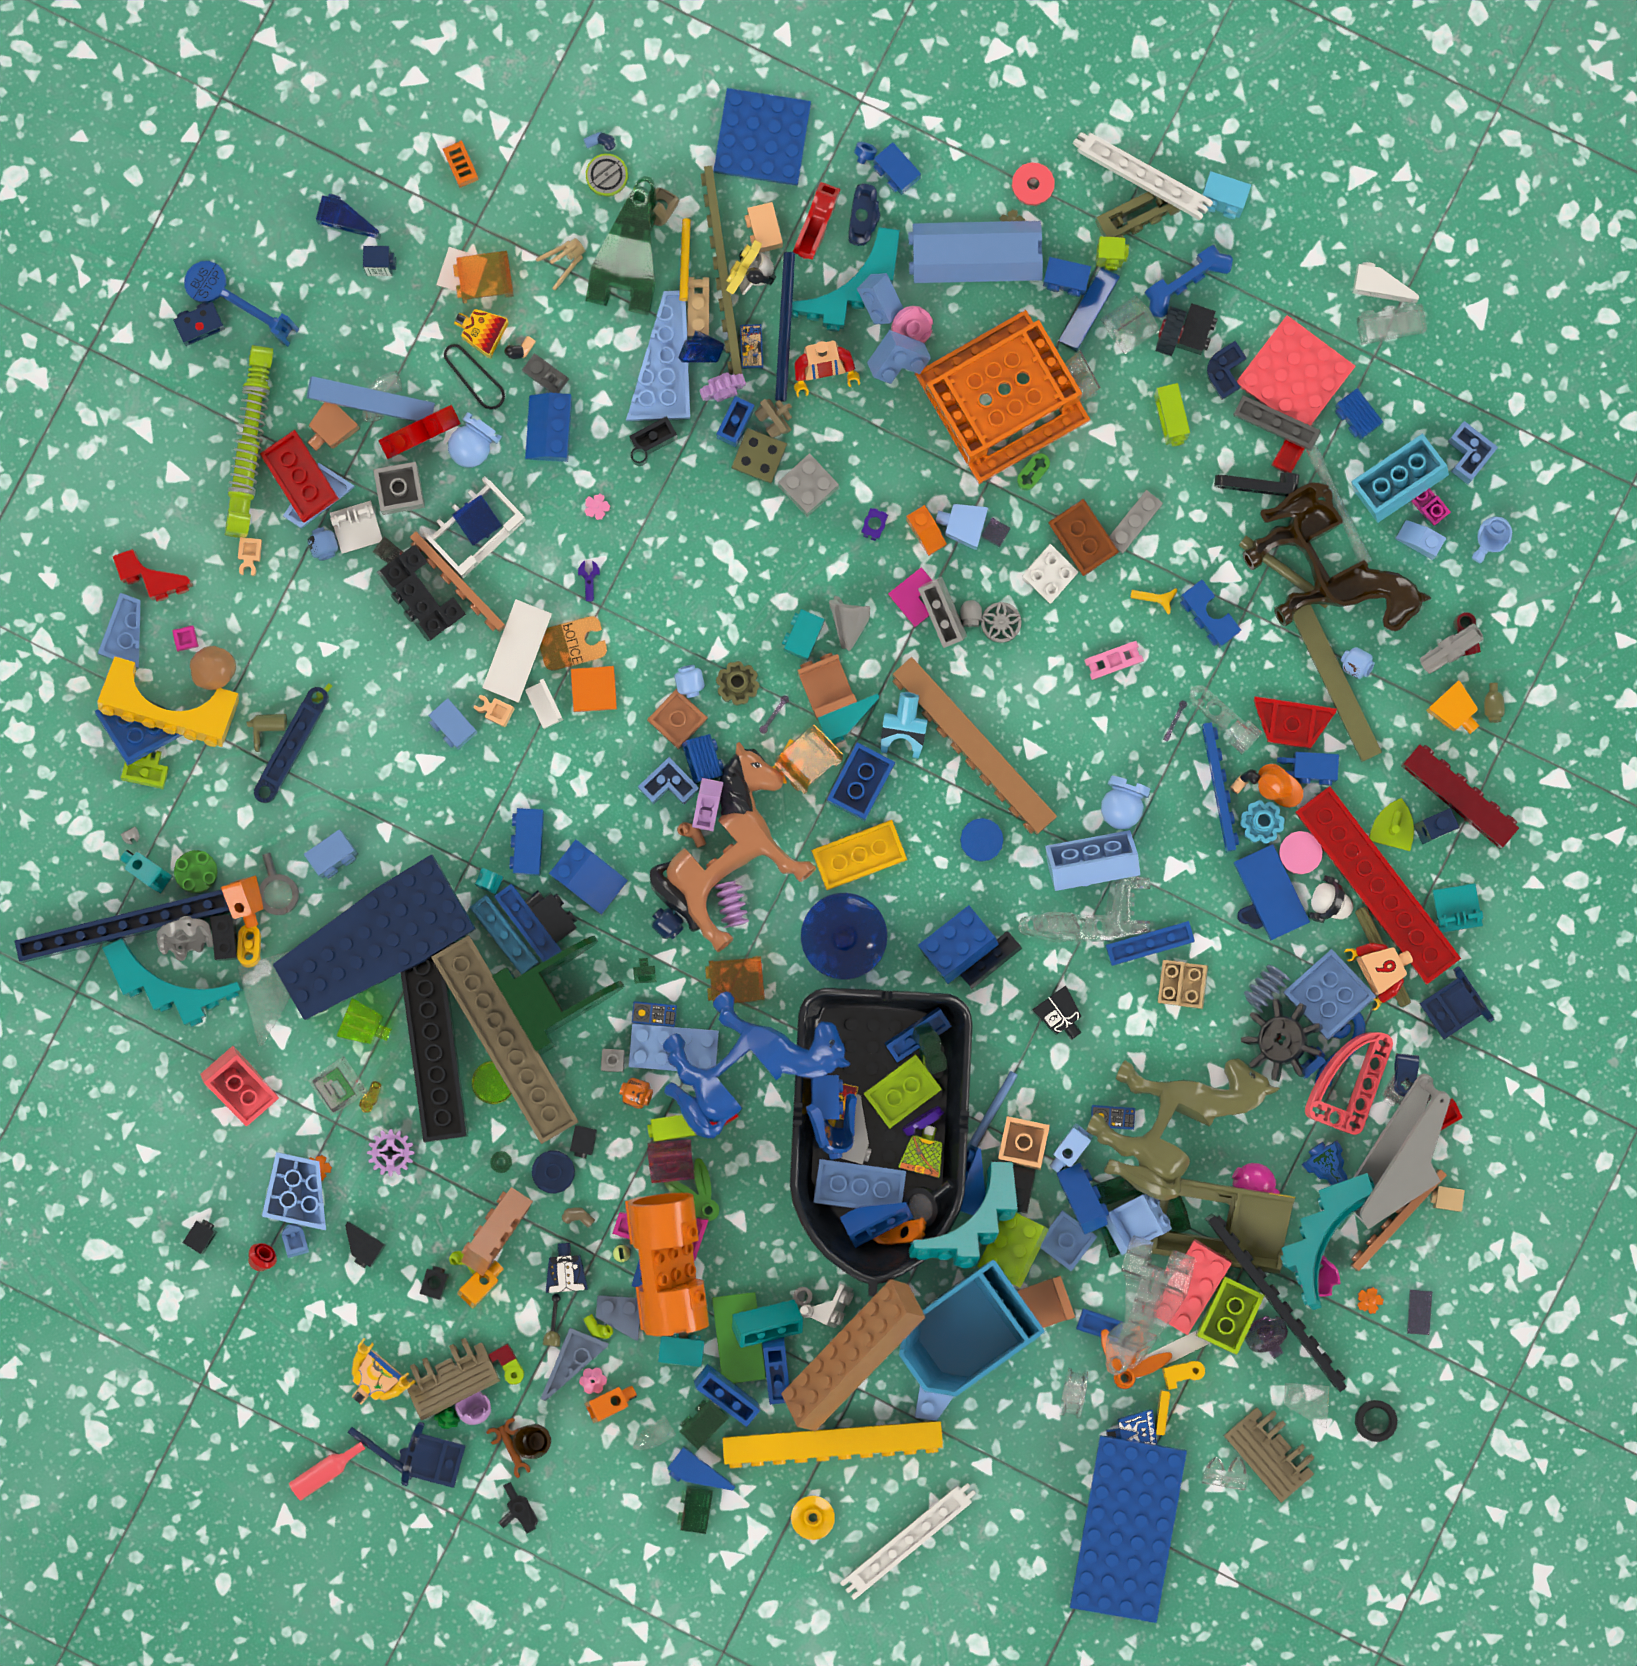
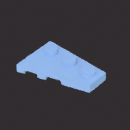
M318 463V466L339 499L355 488L354 485ZM290 504L283 517L302 529L330 506L303 523Z

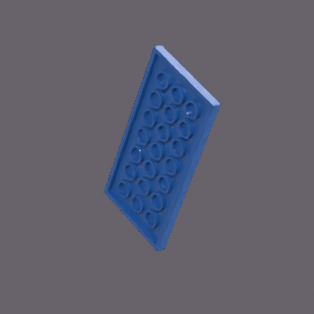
M1100 1435L1070 1608L1157 1623L1187 1450Z

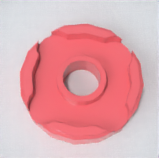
M1030 162L1022 165L1016 170L1012 179V189L1016 198L1020 202L1032 206L1040 205L1047 201L1054 191L1052 172L1040 163ZM1030 179H1036L1039 182V187L1037 189H1030L1027 182Z

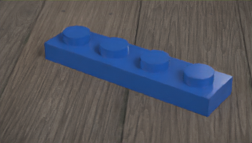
M512 884L494 896L543 962L562 951Z
M1187 921L1105 946L1111 966L1194 943L1195 940L1190 923Z

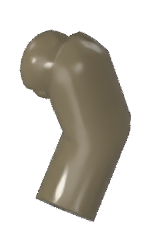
M581 1207L568 1208L562 1215L563 1222L570 1224L572 1221L580 1220L588 1228L595 1221Z

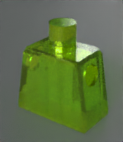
M352 998L336 1036L372 1045L376 1037L388 1041L392 1029L381 1025L384 1018L382 1015Z

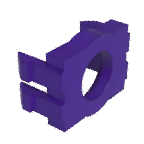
M870 508L861 531L863 537L868 538L871 536L873 541L879 539L885 528L888 514L883 511L880 512L878 509ZM873 517L881 521L880 528L876 530L871 529L868 525L869 520Z

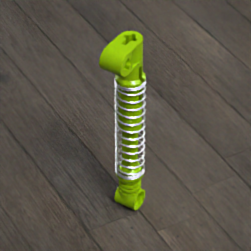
M251 346L249 367L251 368H248L250 373L247 375L249 378L242 387V392L248 394V398L241 399V401L247 402L246 408L240 407L241 410H246L245 416H238L244 419V424H237L243 427V432H236V434L242 435V439L235 440L238 443L237 448L234 449L236 457H232L235 459V465H231L234 468V473L230 474L233 476V481L229 482L232 484V487L228 488L230 502L224 535L229 537L246 538L249 531L251 514H249L250 503L254 499L256 491L253 485L257 483L254 477L258 475L255 469L259 467L257 460L261 457L258 455V452L262 450L259 444L263 442L257 436L264 434V431L259 428L265 426V423L260 419L267 417L261 411L268 409L262 403L269 401L266 396L270 394V387L266 380H269L267 375L270 374L268 370L271 368L273 348Z

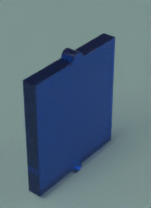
M479 495L469 503L465 502L462 508L452 514L472 546L485 537L489 538L492 532L502 526L482 495Z

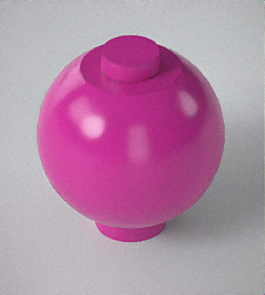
M1246 1164L1241 1168L1238 1167L1232 1175L1233 1187L1280 1194V1191L1275 1188L1276 1179L1274 1174L1263 1164Z

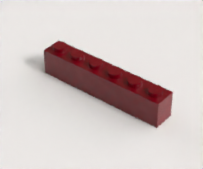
M1419 744L1403 762L1401 767L1496 847L1502 849L1518 831L1519 827L1516 825L1518 822L1508 814L1505 816L1499 811L1501 808L1495 802H1488L1483 798L1484 793L1475 786L1473 788L1466 783L1468 780L1462 774H1455L1451 771L1450 764L1445 760L1440 759L1439 761L1433 755L1434 751L1430 747Z

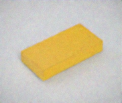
M1160 1390L1155 1425L1156 1435H1165L1170 1400L1169 1391Z

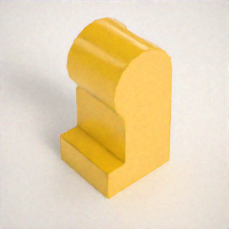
M1189 1361L1162 1368L1167 1390L1178 1388L1176 1383L1178 1381L1201 1379L1205 1374L1204 1365L1198 1361Z

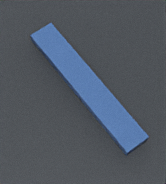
M313 376L310 377L307 399L414 422L433 414L435 405L433 402Z

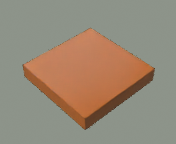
M614 666L571 669L574 712L617 710Z

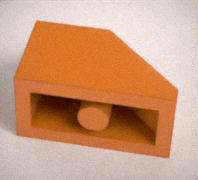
M925 505L906 516L907 523L928 556L947 545L935 520Z

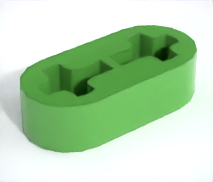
M1042 453L1034 455L1019 473L1017 484L1020 489L1031 490L1047 472L1050 466V460L1047 455ZM1036 459L1039 461L1041 459L1045 460V468L1039 467L1037 471L1033 470L1037 464L1035 462ZM1030 473L1034 474L1030 480L1032 482L1031 485L1029 483L1026 485L1022 484V476L1027 477Z

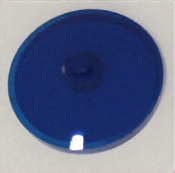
M852 893L832 894L818 901L807 913L801 928V944L807 960L821 974L833 979L850 980L869 973L880 962L887 946V927L882 914L872 902Z

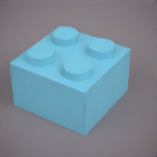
M1210 171L1202 194L1213 202L1211 207L1206 206L1208 211L1215 212L1216 210L1222 212L1223 216L1230 219L1240 218L1251 184Z

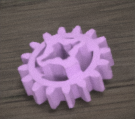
M729 372L709 379V385L703 386L700 389V394L703 401L715 399V401L720 402L738 394L737 390L746 386L743 374L731 375Z
M390 1129L387 1135L384 1131H381L382 1137L379 1138L375 1135L374 1139L376 1142L368 1144L372 1147V1151H367V1154L373 1157L368 1161L369 1163L375 1162L374 1170L381 1168V1175H384L386 1171H388L390 1177L393 1176V1171L401 1175L400 1169L408 1170L407 1162L413 1163V1160L409 1158L410 1155L415 1154L414 1151L409 1149L413 1146V1143H407L406 1141L409 1137L406 1135L402 1138L401 1131H398L396 1135H394L393 1129ZM387 1139L386 1145L382 1149H377L379 1144ZM395 1139L399 1140L405 1149H400L396 1145ZM390 1147H392L394 1151L401 1152V1154L393 1155L392 1159H390L388 1155L381 1154V1152L389 1151ZM377 1157H382L386 1161L387 1167L383 1166ZM400 1157H405L402 1163L395 1167L396 1161Z

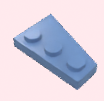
M120 593L98 654L110 659H114L115 656L135 662L136 668L139 669L141 600Z

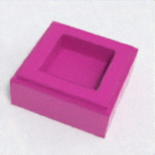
M193 625L172 630L177 652L199 647Z

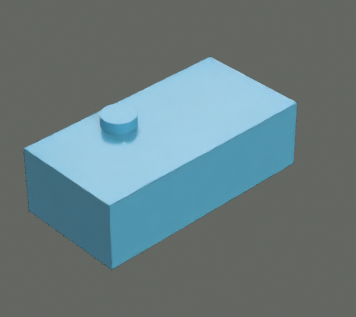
M1422 433L1358 476L1351 483L1353 491L1378 523L1447 477L1449 472L1446 463Z

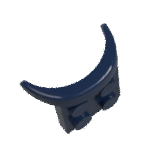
M1459 966L1453 969L1457 979L1419 1003L1443 1040L1481 1015L1489 1023L1494 1020L1493 1015Z
M418 1422L406 1452L401 1484L408 1486L409 1478L414 1477L454 1488L466 1445L422 1434L425 1423Z

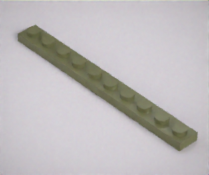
M712 165L704 166V173H701L702 186L707 187V194L703 195L705 207L710 208V215H706L708 228L713 229V236H709L711 249L715 248L716 257H712L714 270L718 269L719 277L715 278L717 291L721 290L722 298L718 299L720 311L725 313V319L721 320L723 332L728 334V340L724 341L726 353L731 355V361L727 362L729 374L741 375L742 369L731 293L726 291L729 284L726 281L728 271Z

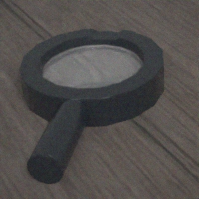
M951 1180L946 1181L936 1191L927 1187H917L908 1191L902 1202L907 1203L914 1217L908 1221L918 1220L923 1217L926 1221V1228L935 1225L940 1219L942 1212L940 1198L954 1187Z

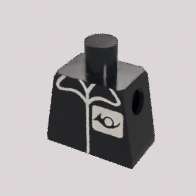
M1066 985L1031 1010L1055 1035L1064 1030L1069 1038L1073 1040L1082 1033L1074 1023L1082 1016Z

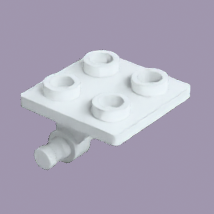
M840 1284L833 1301L816 1306L803 1305L800 1309L801 1315L836 1328L844 1319L845 1314L843 1311L845 1306L849 1305L852 1301L853 1288Z

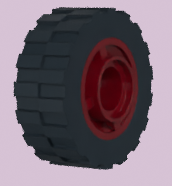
M1170 306L1166 318L1163 319L1155 351L1169 356L1173 355L1176 344L1179 343L1184 329L1183 323L1187 311Z

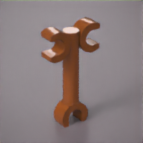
M510 1418L504 1425L498 1428H490L486 1433L495 1432L497 1434V1439L493 1440L492 1444L499 1443L502 1438L515 1465L514 1475L519 1478V1467H524L527 1473H529L530 1466L524 1463L520 1455L514 1450L510 1434L514 1435L518 1429L510 1430L509 1424L515 1421L514 1418Z

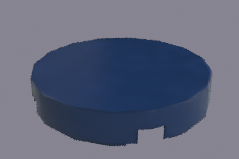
M550 1150L536 1158L532 1166V1177L540 1190L546 1193L557 1194L571 1186L575 1177V1167L568 1155L560 1151Z

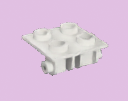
M371 501L330 513L331 522L334 526L342 554L383 542Z
M1049 544L1024 572L1022 579L1051 604L1078 574V571Z

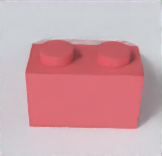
M234 1046L229 1048L200 1074L204 1084L246 1127L279 1099L278 1095Z

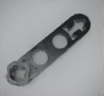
M1289 472L1280 473L1279 482L1215 475L1214 487L1287 497L1298 489L1300 475Z

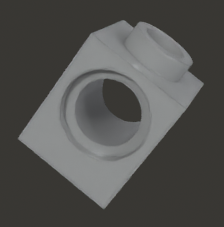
M602 1049L601 1071L624 1072L625 1050Z

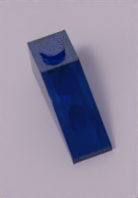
M334 194L322 195L316 216V221L319 225L380 239L381 234L379 230L345 201L340 200V196Z

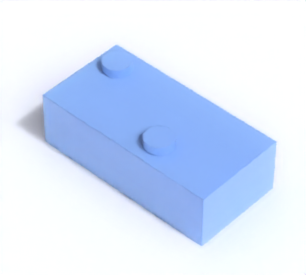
M1130 830L1045 846L1048 868L1055 891L1140 875L1138 853Z

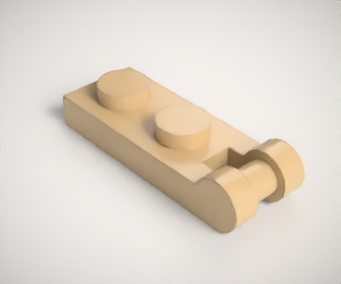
M689 277L687 337L709 338V277H703V279ZM694 288H703V294H694Z

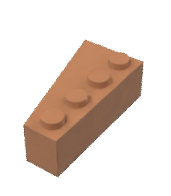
M512 1187L507 1193L503 1191L497 1200L499 1205L496 1209L491 1208L485 1217L486 1223L483 1226L479 1225L473 1235L475 1237L471 1243L468 1242L461 1253L464 1256L461 1262L483 1276L530 1209L533 1201Z

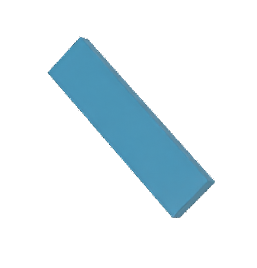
M487 894L469 907L521 975L539 964L538 960Z

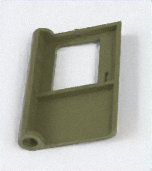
M1181 1178L1179 1196L1229 1204L1227 1226L1225 1229L1229 1234L1233 1232L1240 1241L1238 1246L1242 1251L1246 1249L1254 1259L1251 1263L1255 1268L1260 1267L1266 1273L1280 1274L1282 1267L1281 1255H1283L1282 1247L1285 1244L1295 1197ZM1159 1200L1160 1207L1163 1213L1166 1214L1169 1200ZM1168 1231L1147 1242L1146 1248L1150 1249V1254L1183 1259L1192 1242L1196 1239L1232 1261L1230 1267L1242 1268L1221 1239Z

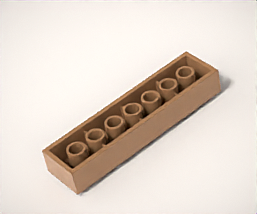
M890 1279L781 1393L797 1427L816 1431L925 1318L909 1284Z

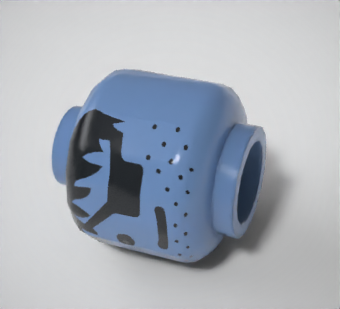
M324 527L313 530V535L307 540L311 555L314 558H318L319 561L334 557L335 552L338 550L334 533L330 530H325Z

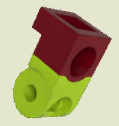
M509 1343L488 1354L492 1362L496 1360L500 1362L505 1371V1379L509 1384L516 1385L523 1380L524 1370Z

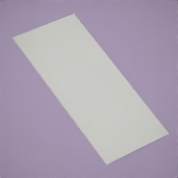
M515 599L482 688L519 703L552 613Z

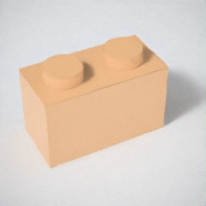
M770 202L747 208L748 215H744L747 228H752L751 244L754 240L762 243L759 252L782 248L783 242L773 203Z

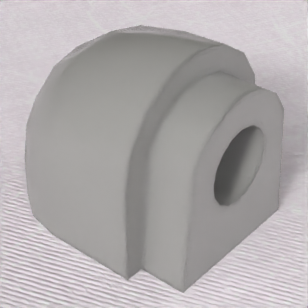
M967 600L961 606L960 620L963 627H979V622L982 621V608L975 600Z

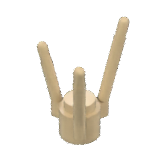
M576 238L572 241L568 240L563 245L536 258V261H541L562 250L563 252L550 260L551 264L564 256H567L569 260L574 258L573 262L553 286V290H556L576 264L583 259L581 255L585 252V249Z

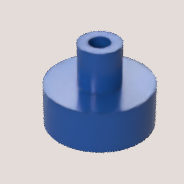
M858 142L854 153L858 156L857 162L860 164H865L866 160H873L877 152L873 145L866 142Z

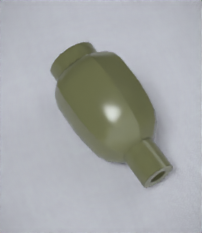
M1489 683V692L1485 696L1484 711L1490 723L1502 722V717L1505 714L1504 698L1498 692V683Z

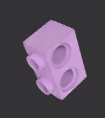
M702 778L692 827L708 831L714 830L723 782Z

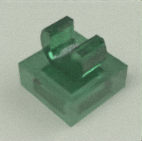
M639 958L640 967H633L635 984L656 982L655 966H649L648 958Z

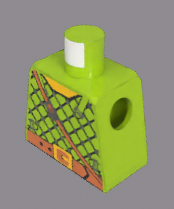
M927 1126L923 1129L921 1137L912 1135L899 1164L900 1169L939 1178L942 1142L934 1141L937 1128Z

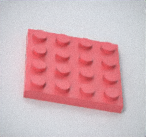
M1287 315L1239 377L1237 383L1241 389L1260 403L1311 426L1353 371L1355 365Z

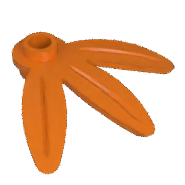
M1139 1327L1131 1336L1123 1359L1111 1333L1107 1329L1101 1331V1343L1104 1354L1111 1366L1116 1370L1114 1382L1121 1389L1132 1387L1136 1377L1151 1374L1162 1368L1172 1359V1354L1165 1352L1150 1356L1136 1365L1144 1343L1145 1330L1143 1327ZM1122 1374L1126 1375V1382H1123L1121 1380Z

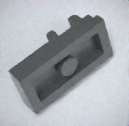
M535 353L522 369L523 373L551 393H560L569 381L567 376Z

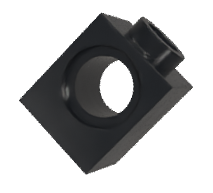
M575 1125L570 1151L574 1152V1156L587 1159V1155L593 1154L597 1130Z
M205 1219L202 1222L196 1220L182 1243L199 1254H204L217 1234V1231L213 1229L215 1225Z
M433 1266L432 1269L428 1268L419 1294L442 1300L449 1274H445L446 1269ZM432 1276H437L441 1280L440 1286L436 1289L432 1288L429 1284Z

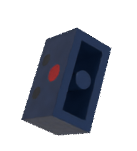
M213 302L201 303L196 307V310L191 312L188 310L177 314V318L173 319L186 347L225 330Z

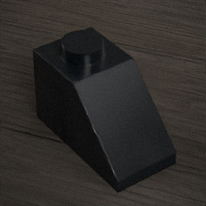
M347 1221L345 1227L351 1255L356 1258L354 1262L363 1268H366V1266L372 1267L386 1244L350 1221Z

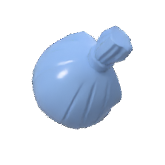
M1495 516L1486 519L1481 524L1477 535L1480 547L1474 552L1472 559L1477 563H1482L1488 551H1503L1506 545L1511 542L1512 528L1506 519Z

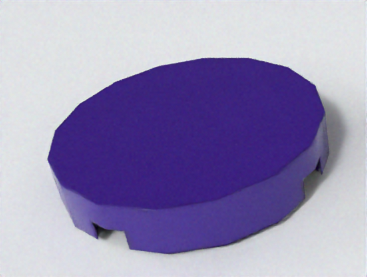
M939 1106L934 1107L909 1122L902 1130L906 1136L915 1134V1129H924L943 1115V1111Z

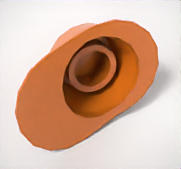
M1267 764L1259 770L1258 774L1261 778L1258 780V788L1263 797L1273 800L1282 807L1288 808L1295 807L1302 801L1303 789L1301 784L1283 768L1276 764Z

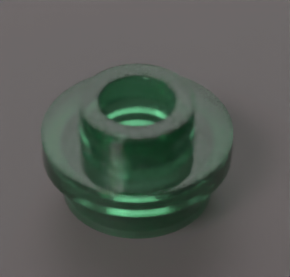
M504 1151L496 1152L491 1157V1167L498 1173H505L512 1166V1158ZM499 1158H503L505 1160V1164L503 1166H499L497 1164V1160Z

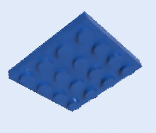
M727 88L713 172L798 186L811 101Z

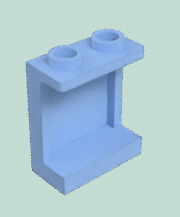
M1142 1194L1109 1211V1215L1106 1216L1108 1221L1106 1227L1121 1255L1172 1229L1168 1216L1163 1213L1160 1207L1159 1200L1146 1194Z

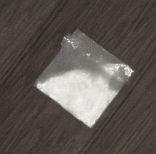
M1079 350L1065 362V365L1082 392L1080 402L1083 403L1089 397L1092 398L1098 395L1097 390L1101 387L1081 350Z

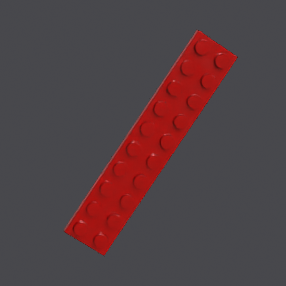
M1330 786L1295 812L1400 952L1408 951L1411 954L1413 962L1410 965L1426 985L1461 959Z

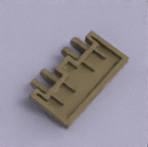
M462 1339V1345L467 1352V1355L460 1358L457 1347L454 1344L450 1345L449 1348L457 1365L450 1358L435 1366L437 1375H435L427 1357L422 1359L423 1366L428 1373L423 1378H421L418 1367L415 1364L410 1365L418 1385L414 1383L407 1390L421 1420L500 1381L482 1342L474 1346L477 1355H474L467 1339ZM410 1378L407 1381L412 1382L413 1378Z
M1256 1407L1223 1436L1282 1503L1314 1475L1309 1467H1306L1301 1473L1300 1471L1315 1457L1312 1454L1307 1455L1295 1467L1291 1460L1302 1453L1305 1446L1302 1443L1285 1456L1284 1454L1291 1449V1446L1279 1433L1271 1439L1286 1425L1283 1420L1278 1422L1266 1433L1262 1427L1274 1419L1277 1413L1273 1410L1257 1423L1256 1420L1263 1414Z

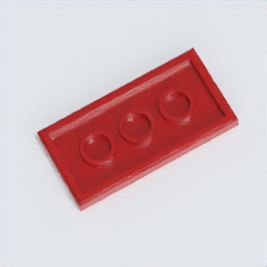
M293 430L259 453L303 523L339 500V497L296 430Z

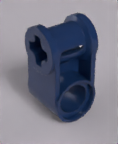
M1397 1053L1395 1056L1394 1090L1399 1096L1405 1097L1417 1079L1419 1055ZM1404 1081H1406V1085H1410L1407 1090L1401 1085Z

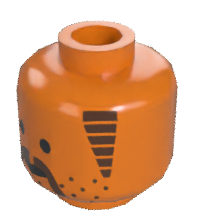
M630 1078L627 1083H622L619 1094L623 1095L622 1101L624 1104L641 1109L645 1105H649L653 1090L648 1082L637 1078Z

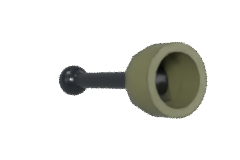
M554 1294L552 1296L551 1331L544 1335L543 1345L560 1347V1336L555 1332L560 1295Z

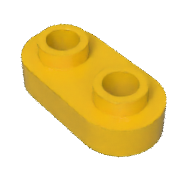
M244 925L238 932L237 958L242 966L251 968L257 965L260 960L261 933L257 926L246 929ZM253 934L254 937L252 939H247L248 935ZM248 955H253L251 960H246Z

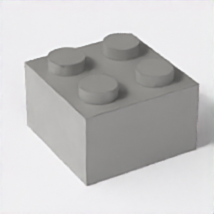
M809 453L778 482V487L808 517L839 489V484Z
M416 462L373 469L382 515L425 508Z

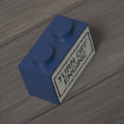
M363 246V269L366 275L392 276L393 270H396L397 261L390 247Z

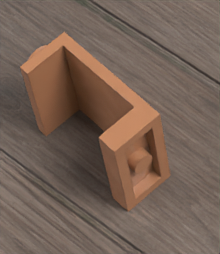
M832 653L820 657L821 661L814 664L812 661L800 665L801 669L798 670V675L817 720L820 716L857 702L839 661L838 654L834 656Z
M1061 1276L1017 1291L1043 1328L1075 1318Z

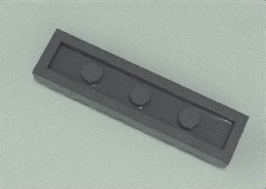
M1244 395L1234 412L1235 417L1309 451H1312L1321 433V430Z

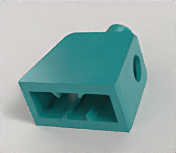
M126 850L120 858L126 864L125 870L160 894L173 877L138 851L133 854Z

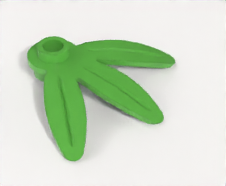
M697 1158L694 1164V1178L699 1195L686 1185L672 1179H665L664 1185L671 1193L693 1194L696 1218L700 1216L702 1219L712 1221L719 1214V1206L714 1200H711V1180L707 1167L701 1158ZM711 1206L713 1209L712 1213L706 1214L704 1212L705 1207Z

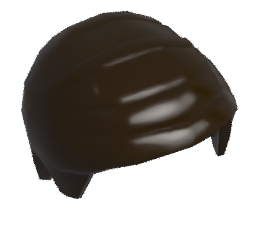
M540 1424L521 1427L513 1435L514 1450L523 1458H540L547 1453L551 1445V1437L548 1430Z

